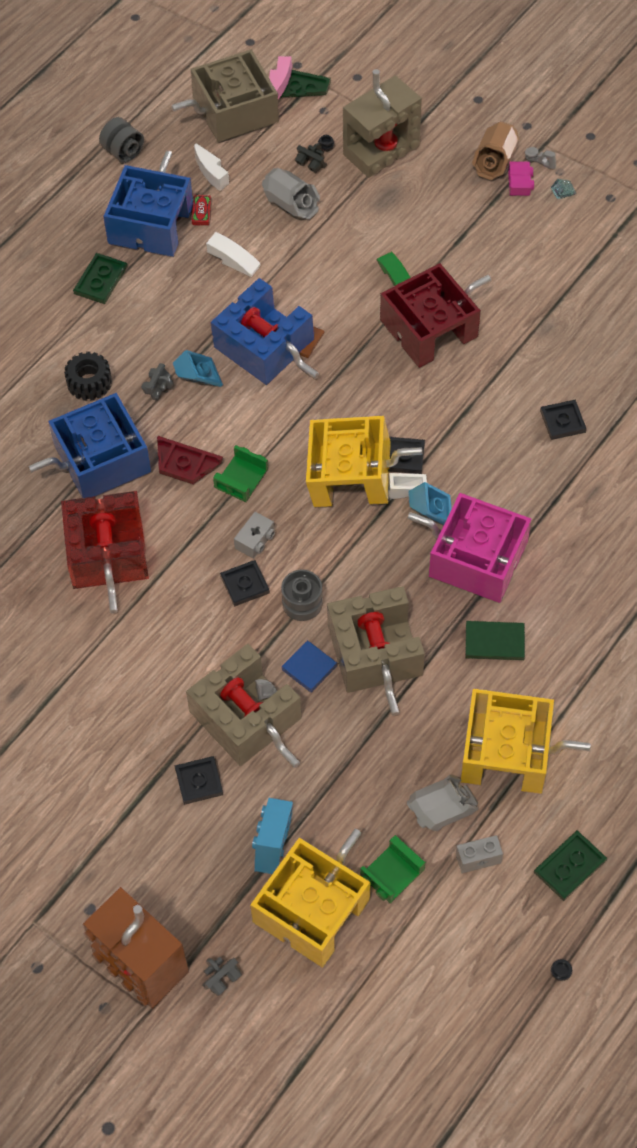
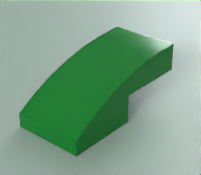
M392 251L376 259L384 274H388L394 286L411 278L401 261Z

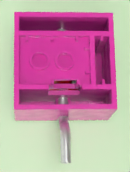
M459 493L441 532L437 524L432 520L412 512L409 513V520L429 527L432 530L433 536L437 539L430 553L429 577L501 603L513 576L514 569L516 570L528 543L531 518Z

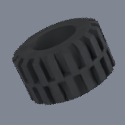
M89 351L85 354L81 352L78 356L74 355L72 360H68V365H65L64 372L66 383L70 393L75 395L77 399L82 398L84 401L90 399L92 401L96 397L98 399L101 398L102 394L105 395L107 390H110V384H112L111 372L108 361L104 359V356H98L96 352L91 354ZM87 374H94V376L90 378H81Z

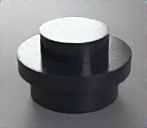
M323 135L318 140L321 149L325 151L331 150L335 145L334 139L330 135Z
M564 959L556 960L551 966V974L556 980H568L572 975V966Z

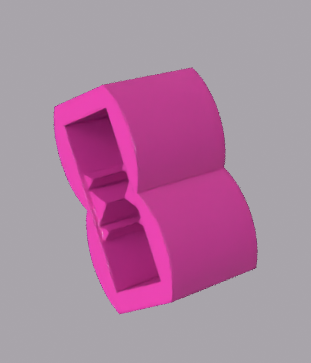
M509 161L508 180L510 196H530L531 190H534V180H531V177H533V167H530L529 161Z

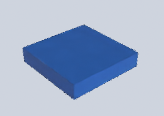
M307 640L281 667L282 671L312 693L337 667V662Z

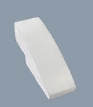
M196 143L194 145L195 158L202 174L216 189L221 191L229 184L228 172L221 167V160Z
M217 232L206 243L207 252L221 258L222 264L250 277L261 266L260 262L245 249Z
M389 473L388 499L409 497V490L424 482L427 483L426 474Z

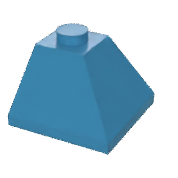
M185 350L173 362L175 373L179 378L218 387L223 385L211 357Z
M426 482L408 491L409 506L412 509L443 525L445 524L451 511V497L449 494Z

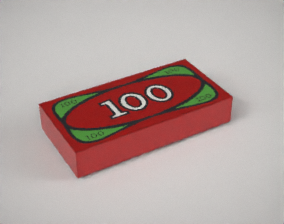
M194 195L192 225L209 226L211 195Z

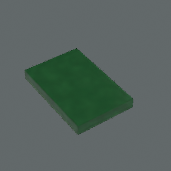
M96 253L73 289V293L106 304L127 269V262Z
M466 621L465 658L524 661L525 623Z
M576 830L533 873L565 901L607 861V857Z

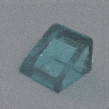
M557 179L551 186L556 199L576 194L569 180Z

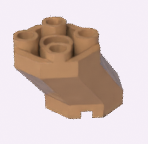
M500 121L486 129L472 161L478 176L493 180L505 173L520 139L513 125Z

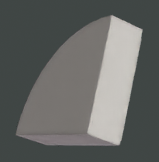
M263 679L255 680L259 700L269 698L277 692L271 682Z

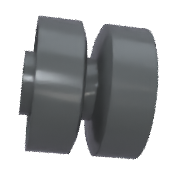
M115 117L108 121L101 130L99 143L120 162L127 163L140 153L144 145V136L122 117Z
M295 570L283 579L281 592L284 612L290 618L297 621H307L316 617L323 605L320 578L309 570Z

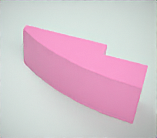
M278 56L277 70H270L269 79L278 93V99L283 94L291 76V57Z

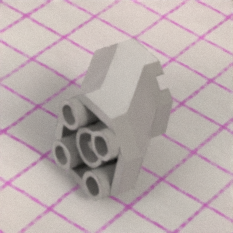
M280 168L272 169L265 176V179L262 181V187L269 202L277 204L293 216L303 219H310L318 212L319 206L316 205L320 200V196L314 185L307 184L290 171Z
M450 774L444 780L417 790L410 796L407 805L416 814V820L422 828L427 826L430 830L439 831L442 827L472 815L478 810L476 798L467 785L462 787L459 784L462 781L459 777Z

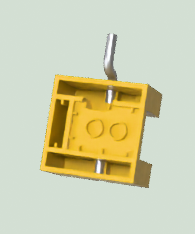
M384 416L310 420L306 485L313 506H332L333 485L364 484L369 504L388 503L389 467L396 465L400 456L422 455V447L395 450L390 459V438Z
M473 689L461 783L481 785L483 769L523 774L521 791L542 794L548 754H557L565 748L590 751L591 743L563 740L557 742L555 746H549L554 706L553 699Z
M358 829L353 830L341 847L336 860L301 838H298L250 904L252 922L283 943L287 940L291 943V948L322 968L335 951L334 936L350 913L358 917L370 900V882L344 866L346 855L361 835V832Z

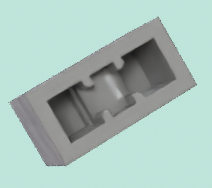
M254 512L234 538L235 549L254 559L257 554L263 551L265 543L273 538L275 534L274 521Z
M496 835L457 845L456 858L461 873H466L501 864L503 852Z

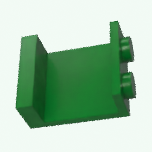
M235 445L234 457L222 474L216 472L213 477L214 488L247 502L268 471V459L262 455L250 452L245 447Z
M394 835L389 840V847L367 868L362 866L360 868V876L370 882V886L376 890L375 893L381 900H387L391 904L425 870V861Z

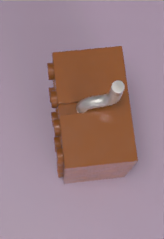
M121 887L83 923L84 935L93 943L90 945L93 951L92 957L99 964L103 962L107 965V971L114 978L117 976L123 980L121 984L129 992L133 990L138 995L136 998L143 1006L148 1004L153 1009L189 973L183 944Z

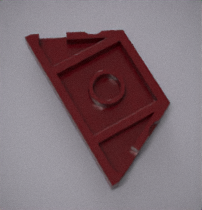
M161 436L157 437L159 474L195 484L223 463V456Z

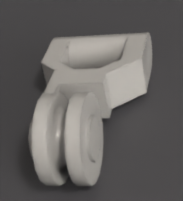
M529 147L525 150V158L528 161L541 163L544 167L550 169L556 168V154L554 152L546 150L538 154V149L535 147Z

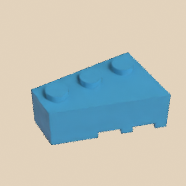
M268 798L267 805H263L261 811L263 820L258 821L256 831L259 834L258 837L254 836L252 849H255L254 871L273 874L279 866L280 858L284 854L283 847L291 823L293 802Z

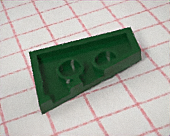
M291 70L290 79L280 98L327 95L331 78Z

